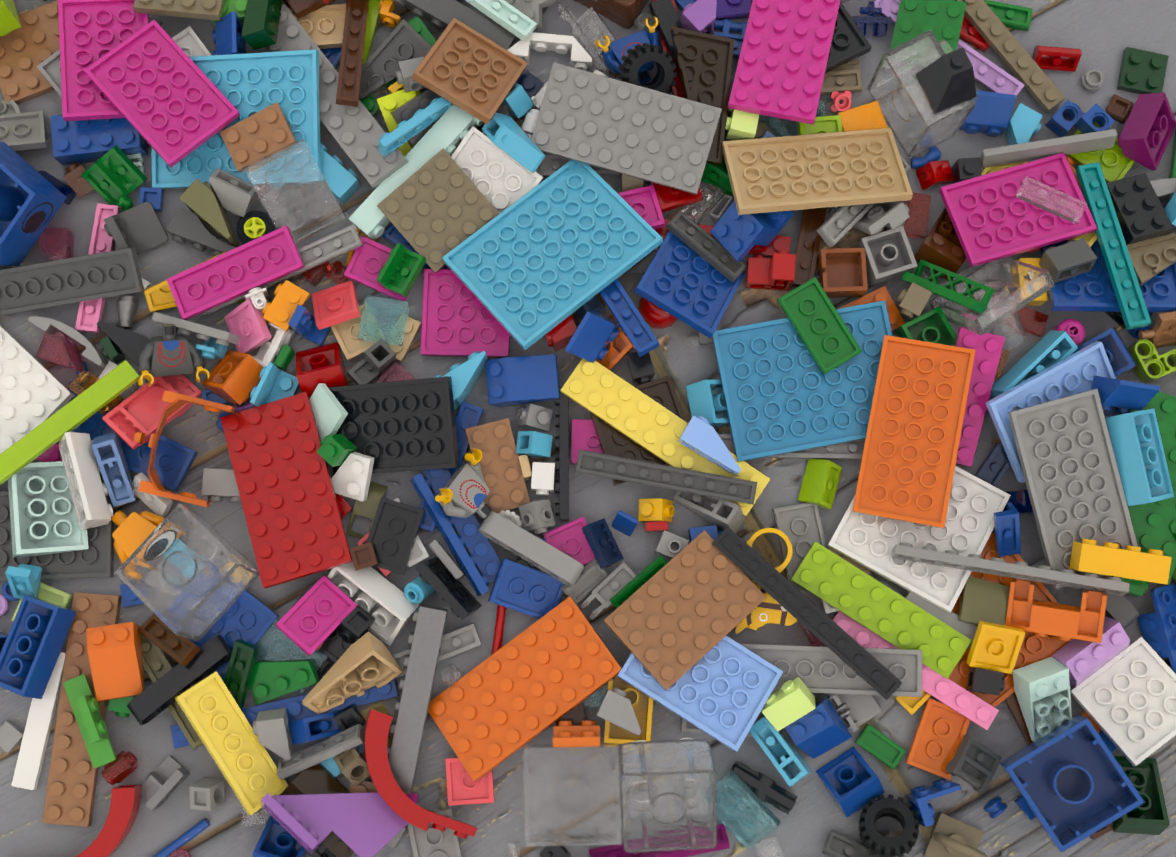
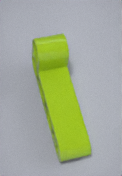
M1145 339L1139 340L1128 347L1137 363V366L1133 367L1142 382H1152L1176 371V349L1159 356L1152 342ZM1137 347L1143 350V356L1138 353ZM1167 358L1172 360L1173 367L1168 364ZM1148 366L1153 369L1154 375L1149 374Z

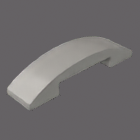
M30 316L28 318L29 322L52 336L59 329L86 347L81 355L105 369L108 362L103 353L89 338L79 331L54 319Z

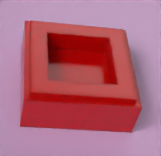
M667 521L645 523V533L668 531Z

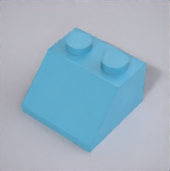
M706 379L686 386L691 418L693 415L695 417L702 416L710 422L709 425L713 428L729 425L721 380Z

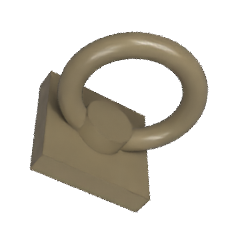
M939 812L922 855L925 857H988L984 852L977 850L984 832Z

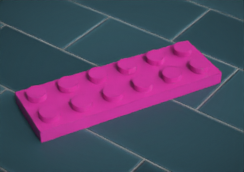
M284 226L168 278L167 282L182 319L188 320L242 296L253 288L262 287L305 268V265L289 227Z
M959 327L955 346L976 351L956 463L972 467L987 409L986 402L990 398L1005 337Z

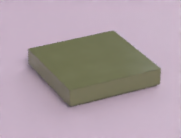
M969 576L962 589L958 621L977 626L979 621L1005 625L1010 586Z

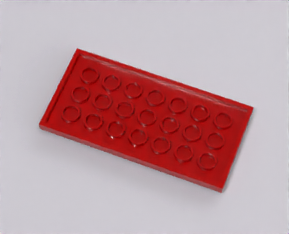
M303 392L240 411L236 414L221 417L262 587L267 589L353 562L327 462L317 453L321 447V440L308 393Z

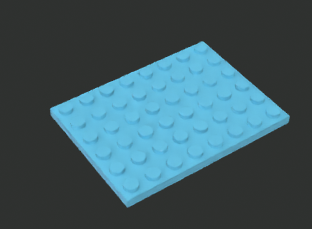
M316 49L189 57L239 111L240 116L172 168L151 147L152 188H188L196 179L202 183L207 181L211 185L209 181L210 176L217 168L253 185L321 182L319 52ZM276 102L279 103L298 143L242 173L238 172L220 132Z
M570 160L443 256L442 259L520 346L526 350L661 245L663 238L588 164Z

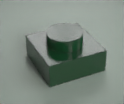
M107 336L100 340L103 346L101 351L108 360L111 359L119 363L125 359L119 347L110 337Z

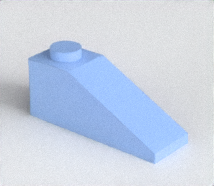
M693 415L677 442L734 476L738 475L741 471L740 467L715 429L709 425L710 422L702 416L695 417Z

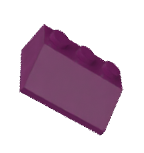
M1165 92L1139 94L1136 103L1132 107L1130 116L1125 122L1122 133L1118 136V145L1121 147L1124 156L1150 170L1157 169L1176 127V121Z

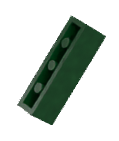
M283 0L247 1L242 37L253 50L276 44Z

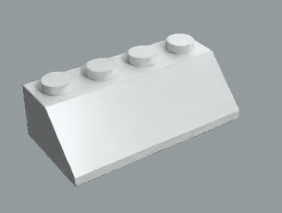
M66 432L58 445L79 528L84 530L107 525L111 521V517H113V509L111 504H107L105 496L108 495L105 482L102 483L101 471L91 446L93 440H91L90 435L87 433Z
M351 562L332 568L327 577L352 601L375 618V622L368 630L388 646L392 645L412 619L415 609H418L420 606L419 604L411 603L406 598L404 592L372 567L355 571L354 564Z

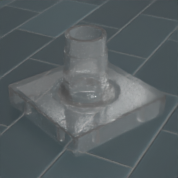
M1006 257L985 263L966 276L968 279L995 290L983 313H977L940 296L930 300L929 304L932 310L940 306L947 320L955 325L979 335L989 332L990 334L1004 336L1005 340L1002 350H1007L1020 345L1026 339V333L1018 310L1054 287L1055 284L1049 270ZM965 282L955 286L957 293L967 291ZM981 289L973 293L974 299L981 302L986 291Z

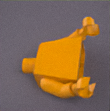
M121 510L117 511L111 518L118 526L112 533V537L115 539L114 548L125 570L122 574L131 581L138 578L141 574L134 569V563L141 564L145 560L142 557V551L147 542L156 533L166 528H173L175 530L174 537L176 538L181 527L163 516L149 511L141 513L132 512L129 516Z

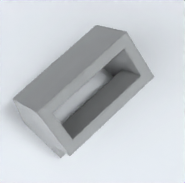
M726 194L721 196L709 214L714 223L719 221L733 203L734 197Z

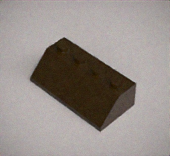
M318 763L303 770L280 795L340 794L351 792L321 763ZM333 831L322 841L336 857H351L354 854Z

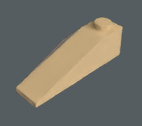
M367 632L344 652L302 700V703L316 714H321L343 704L345 699L357 694L359 697L365 694V690L377 686V688L385 686L401 674L402 669L384 643L370 632Z

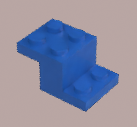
M734 200L710 232L736 261H742L754 245L768 246L795 212L791 210L738 215Z

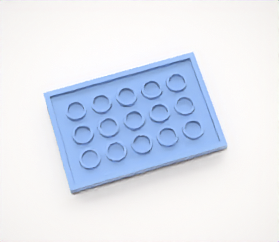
M1101 341L1088 345L986 402L1018 482L1024 483L1025 478L1008 412L1091 390L1094 376L1116 379ZM1112 406L1111 410L1103 409L1105 420L1107 417L1126 414L1118 412L1117 407Z
M725 636L666 691L632 653L617 677L737 752L783 671L728 636Z

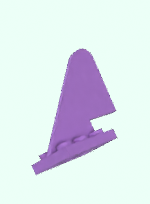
M378 792L308 795L274 794L273 796L267 793L261 799V806L311 855L318 848L319 844L333 831L358 857H374L408 824L407 821L397 815L384 802Z

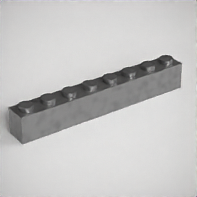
M421 605L419 610L415 609L412 623H416L415 632H410L408 645L412 647L410 655L406 654L403 668H407L406 677H401L399 691L403 692L401 700H397L394 713L398 714L396 723L392 722L390 736L393 737L392 746H387L390 769L398 786L405 794H411L413 790L448 614L447 609Z

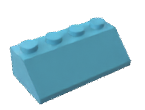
M1155 409L1107 417V428L1127 506L1152 503L1174 497Z

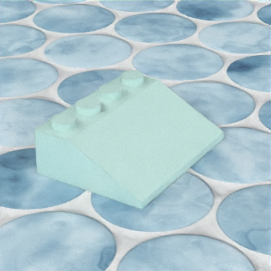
M63 461L29 463L8 479L13 558L89 549L87 529L80 530Z

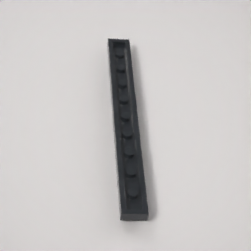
M728 526L715 539L712 544L882 697L887 700L902 684L896 676Z

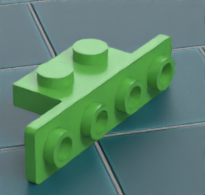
M86 674L65 681L63 685L93 767L98 768L115 761L117 757L107 733V725L102 719L99 703L93 695Z

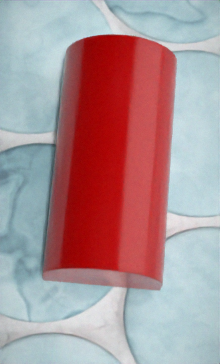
M1036 45L1032 59L1041 69L1075 72L1082 53L1081 49Z

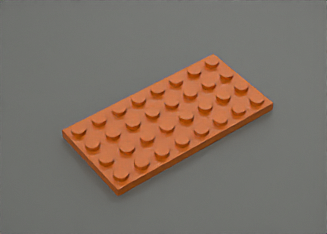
M884 335L852 512L944 529L976 350Z
M569 596L431 700L428 712L472 780L477 782L615 678L622 667L572 597Z

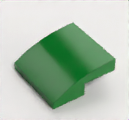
M117 145L82 174L84 179L109 205H117L119 196H128L147 179Z

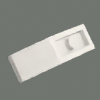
M532 32L525 41L520 40L508 49L509 52L527 62L528 65L531 49L537 52L555 51L558 54L571 53L572 68L592 71V57L573 36Z

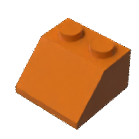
M228 350L224 359H221L210 372L209 380L207 381L206 377L201 384L229 403L241 405V403H244L249 398V393L259 384L261 380L260 373L263 367L250 354Z

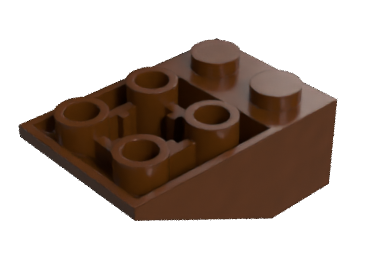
M945 207L914 257L918 263L922 259L957 273L963 265L966 256ZM947 275L942 276V278L949 282Z

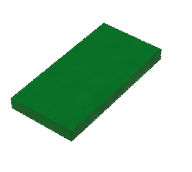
M816 277L777 299L778 304L823 375L862 353L859 345Z

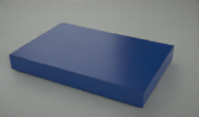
M503 558L488 601L540 619L559 605L563 594L561 588L565 584L545 572Z

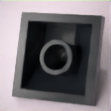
M963 47L941 56L916 73V77L934 115L974 99L977 96L973 66Z

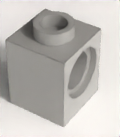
M204 777L189 786L190 809L212 811L226 802L225 779Z

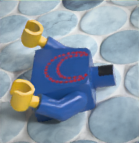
M653 16L654 24L651 26L648 25V19H644L645 26L649 28L648 32L646 29H643L611 43L608 36L602 35L605 40L602 46L598 39L595 40V45L598 48H602L601 54L609 69L617 74L621 73V70L618 69L619 64L624 62L621 58L623 55L627 57V50L630 48L634 50L635 45L643 46V43H648L660 47L658 30H655L658 25V19ZM648 61L640 67L638 71V81L640 84H646L651 80L648 71L654 68V61Z

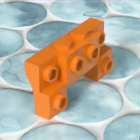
M1011 579L1005 626L1034 632L1033 634L1039 637L1053 635L1064 641L1078 639L1097 643L1102 642L1107 603L1106 592L1083 589L1081 607L1033 600L1035 582Z

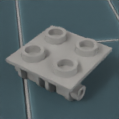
M824 693L819 696L821 700L828 697L851 733L857 731L859 726L882 712L872 695Z

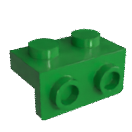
M397 243L395 248L391 250L386 264L380 270L377 281L385 289L406 298L425 265L426 258Z

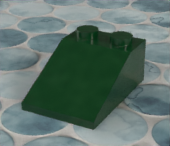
M1114 756L1145 803L1113 821V832L1160 835L1170 823L1156 759L1146 758L1134 767L1126 757Z

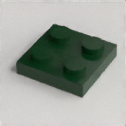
M1126 47L1123 51L1117 89L1137 94L1162 93L1169 56Z

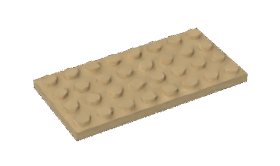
M891 128L722 142L723 155L738 215L908 201L913 196Z

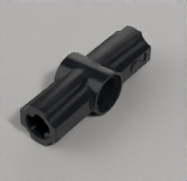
M738 761L734 763L729 771L728 779L748 790V793L759 800L770 803L786 814L794 807L797 796L778 786L777 782L764 774L757 773Z

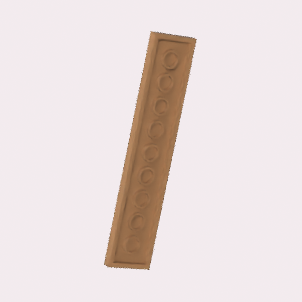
M74 592L72 610L76 611V614L68 632L42 823L82 827L91 826L99 767L94 768L63 683L86 674L96 699L87 652L86 629L118 624L121 596ZM108 700L98 702L99 711L104 721Z

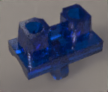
M869 1L867 7H860V14H867V16H852V19L864 36H866V25H873V36L884 37L886 36L888 24H891L892 17L874 16V14H881L882 8H876L874 1Z

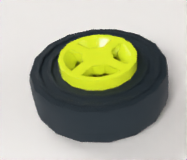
M253 210L247 212L244 217L239 219L236 232L239 240L246 244L275 231L276 226L268 214Z

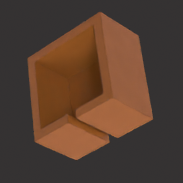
M865 248L820 250L817 257L818 275L821 276L818 282L828 298L864 296L868 291Z

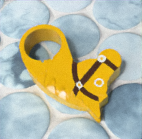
M764 528L757 531L746 542L752 548L756 539L765 533H776L785 540L788 548L786 560L779 567L775 568L781 573L788 566L793 556L791 540L784 532L775 528ZM747 575L767 598L737 625L736 634L746 627L757 631L759 627L768 623L790 626L797 622L794 616Z

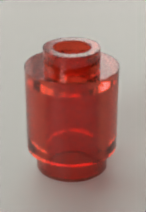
M121 751L116 756L115 761L104 766V770L101 773L109 784L121 783L137 769L136 763L138 760L132 752L128 751L126 753Z

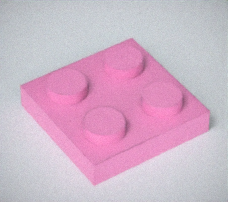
M251 298L224 317L230 333L240 336L238 345L235 344L238 352L249 354L272 338L261 310L254 307Z

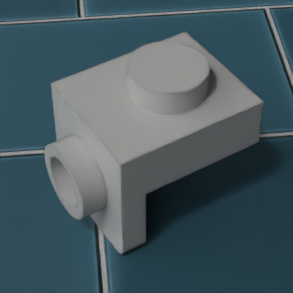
M532 403L521 404L516 413V425L527 426L544 432L549 431L553 410Z

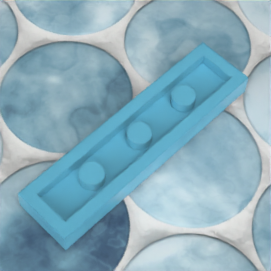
M436 97L428 107L416 111L411 119L399 123L394 131L382 135L379 139L378 152L383 157H386L442 117L452 106V103L443 97Z

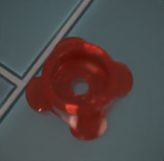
M335 261L331 270L326 272V277L329 280L332 279L337 285L345 283L348 280L344 276L347 268L342 265L341 261Z

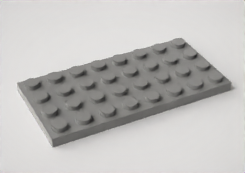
M553 63L531 140L545 153L697 195L722 109Z
M1091 389L1008 412L1047 566L1051 567V570L1059 572L1061 569L1073 570L1069 568L1073 541L1082 542V538L1096 540V545L1104 546V542L1119 544L1120 549H1126L1127 545L1138 547L1098 389ZM1073 570V571H1075V574H1077V575H1083V576H1084V573H1089V572H1082V571ZM1052 585V587L1055 588V589L1064 587V586Z

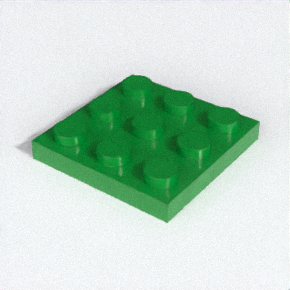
M901 0L888 58L929 65L941 56L957 50L967 2L956 0Z

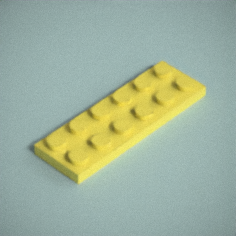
M217 671L175 697L248 815H252L262 808L261 799L267 793L271 796L274 794L279 795L287 788V782L285 779L280 780L277 776V766L265 747L259 743L258 736L254 735L253 728Z

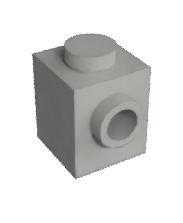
M424 56L398 62L399 71H396V78L398 84L403 85L405 92L426 88L412 79L414 71L420 65Z
M664 530L655 553L673 559L688 545L689 540Z

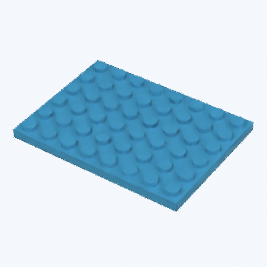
M885 300L836 309L862 350V353L825 375L818 368L788 318L716 330L714 332L712 340L737 462L866 439L884 335L893 336Z

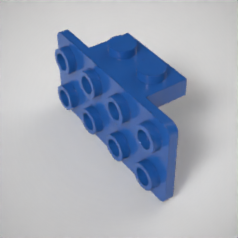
M1176 583L1151 590V597L1156 612L1140 614L1138 621L1143 639L1161 658L1169 657L1172 671L1176 674Z

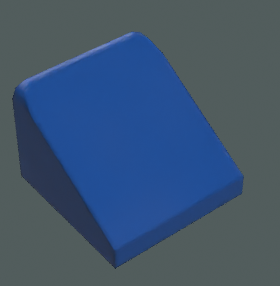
M620 510L612 523V528L627 536H631L638 524V519Z

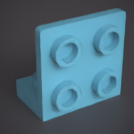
M269 362L260 373L261 380L258 386H255L251 391L250 403L258 407L296 395L300 387L297 377L281 371L275 364Z

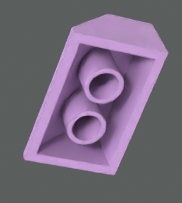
M1105 616L1101 643L1072 639L1051 656L1069 668L1070 686L1073 690L1129 647L1130 639L1120 622Z

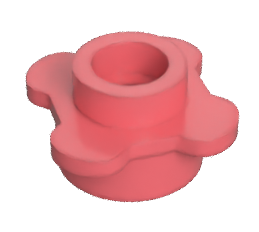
M848 90L840 93L837 91L832 92L831 111L836 113L838 110L846 111L851 109V92Z

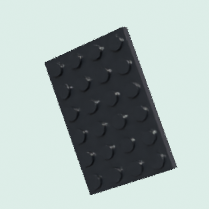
M451 376L329 387L330 391L348 413L336 434H343L357 447L355 452L375 458L372 474L459 467ZM341 466L333 467V476Z

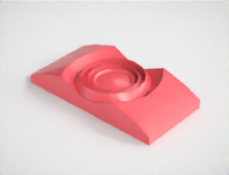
M184 374L154 377V382L150 387L148 381L103 416L102 420L128 446L135 449L148 442L151 433H156L163 410L170 405V403L162 401L165 390L195 398H200L202 392ZM184 404L166 419L165 425L183 415L193 404ZM135 432L146 433L143 444L133 440Z

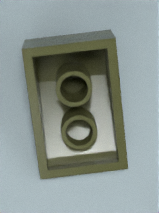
M196 179L179 198L194 214L198 215L204 223L231 246L239 247L240 244L227 211L221 205L212 185L207 181L202 183Z

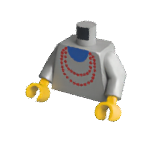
M472 448V454H465L464 458L470 461L469 464L466 463L458 468L446 485L439 489L440 493L435 497V501L441 504L447 516L467 518L476 512L484 519L492 510L484 502L490 491L486 486L481 471L482 451Z

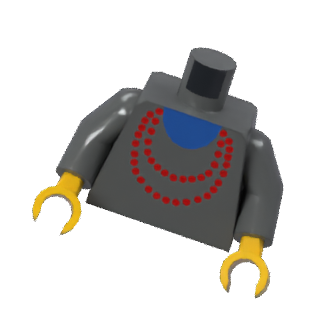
M162 324V336L151 337V341L145 345L139 355V372L142 374L138 379L139 386L143 385V378L149 381L150 387L154 382V377L194 374V370H197L195 379L198 383H200L199 374H205L207 381L209 380L210 373L207 369H204L205 365L201 353L195 348L194 343L187 340L184 335H176L175 324Z

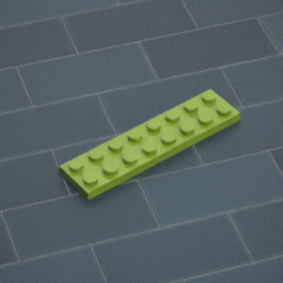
M814 541L791 577V580L899 649L922 650V663L948 679L972 642L963 634Z

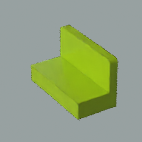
M808 459L798 500L814 503L824 509H832L842 467L830 460Z

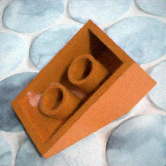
M134 622L86 629L87 652L98 702L137 696L144 691L141 633L137 631L140 626Z

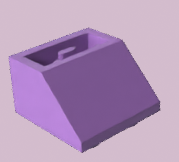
M697 0L694 4L689 3L682 11L681 24L683 29L713 34L717 0Z

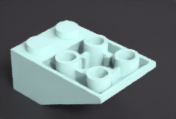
M1049 657L1013 670L1014 691L1033 742L1072 719L1069 668L1055 658Z

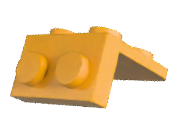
M285 280L284 284L280 283L274 292L276 297L272 303L268 302L265 305L262 313L264 314L263 319L266 324L270 322L287 332L290 328L288 323L298 304L303 306L310 294Z

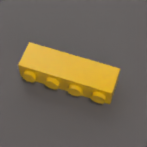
M1082 538V542L1073 541L1070 569L1168 584L1172 557L1164 556L1162 550L1149 549L1148 553L1141 552V547L1127 545L1126 549H1120L1119 544L1104 542V546L1096 545L1097 541Z

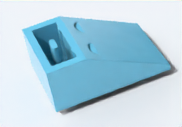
M479 351L474 352L467 358L468 361L463 364L457 363L448 369L449 372L443 376L437 375L434 377L451 376L454 410L459 408L463 401L466 402L485 370V361L488 360L485 351L481 353Z

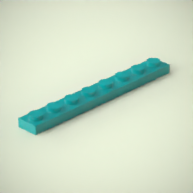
M1100 162L1080 165L1077 167L1076 173L1086 204L1097 226L1096 236L1126 330L1149 326L1151 324L1150 316Z

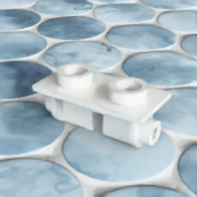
M256 287L249 290V294L245 295L246 300L251 298L254 307L262 312L267 304L266 300H269L270 297L266 287L263 289Z

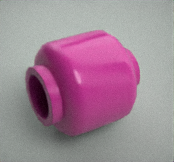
M1065 319L1053 329L1056 331H1066L1076 346L1085 338L1084 326L1075 319Z

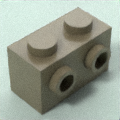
M912 282L907 290L902 289L896 300L899 302L898 308L901 309L900 313L910 319L914 316L919 317L933 292Z

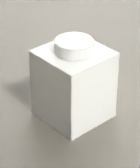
M533 462L531 490L536 491V495L548 496L549 492H554L555 463Z

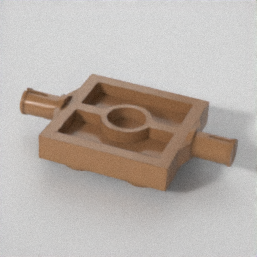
M1176 311L1158 314L1153 328L1138 332L1139 339L1149 338V341L1152 342L1155 348L1176 344Z

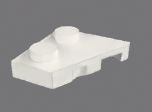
M357 452L350 453L331 479L334 492L362 502L366 501L375 458Z

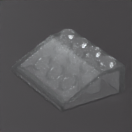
M304 139L242 167L245 176L275 230L288 226L296 245L345 219L339 204Z

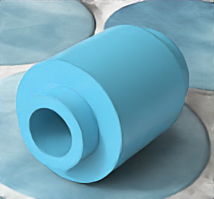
M418 576L405 586L404 593L411 603L419 604L429 597L435 589Z

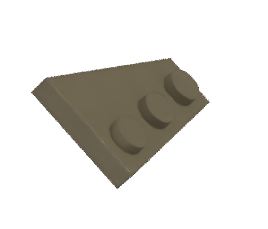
M1176 232L1127 245L1139 286L1176 262Z

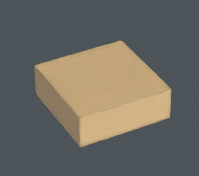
M526 454L518 456L524 479H532V470L528 456Z

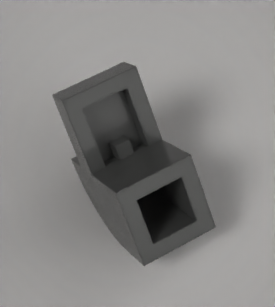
M380 339L364 352V359L351 368L347 375L357 385L371 384L375 379H380L392 367L396 360V354Z

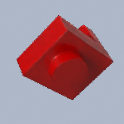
M948 160L932 161L916 170L922 190H926L933 185L948 184L955 180Z

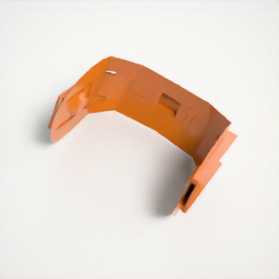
M165 390L162 401L170 403V405L163 410L156 433H151L148 447L151 448L147 470L150 482L141 480L138 491L210 507V502L213 501L197 498L196 494L184 491L180 494L164 489L154 468L158 441L166 419L186 403L202 406L204 410L214 413L223 411L236 414L234 413L236 408ZM135 432L133 440L143 444L146 433Z

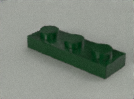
M238 639L234 642L224 684L239 708L243 710L259 647Z

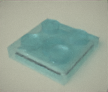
M365 295L358 339L377 342L382 339L386 344L402 346L410 303Z

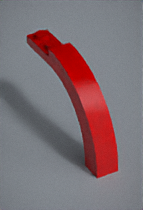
M370 709L364 731L365 761L370 778L384 802L402 819L424 831H427L431 822L434 829L445 832V829L449 828L454 830L453 835L463 839H467L468 835L474 837L477 830L475 826L422 808L404 794L393 777L388 761L387 739L393 717Z
M142 784L118 785L112 788L110 810L101 832L86 850L75 857H110L127 837L136 819L141 800Z

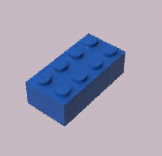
M63 114L50 116L53 157L63 166L71 165L74 162L77 164L97 162L115 145L125 155L141 153L143 156H148L147 141L126 118L64 121Z

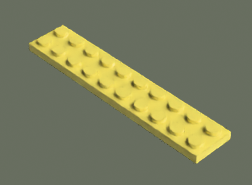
M582 358L560 390L561 393L595 414L598 418L617 429L669 466L757 482L754 504L770 481V478L745 461L737 462V457L733 453L731 455L741 469L740 473L736 476L677 442L688 423L597 361L592 363ZM728 500L739 505L744 516H747L754 505Z

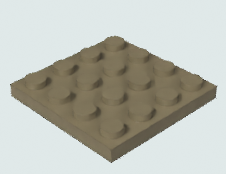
M444 149L377 205L414 250L426 258L425 262L434 273L445 265L442 259L443 256L499 215L498 211Z

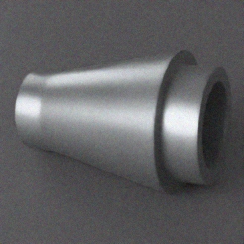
M119 295V300H116L119 326L132 327L139 305L137 297Z

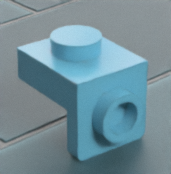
M210 337V341L205 340L203 345L196 344L195 348L202 353V357L214 360L215 357L224 359L228 346L215 343L216 339Z

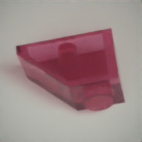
M45 228L38 239V246L51 261L74 257L75 234L68 228Z
M56 331L55 335L45 332L36 357L51 364L84 373L85 367L77 344L68 340L69 336Z

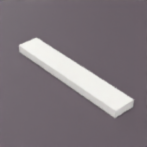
M60 652L42 699L32 698L11 786L37 790L61 689L65 652Z

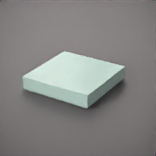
M319 383L310 397V403L320 440L322 441L327 435L337 433L348 413L326 384Z

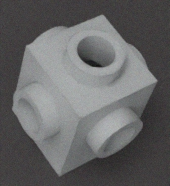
M549 499L533 501L519 506L524 530L528 532L534 531V535L548 532L547 528L555 526Z

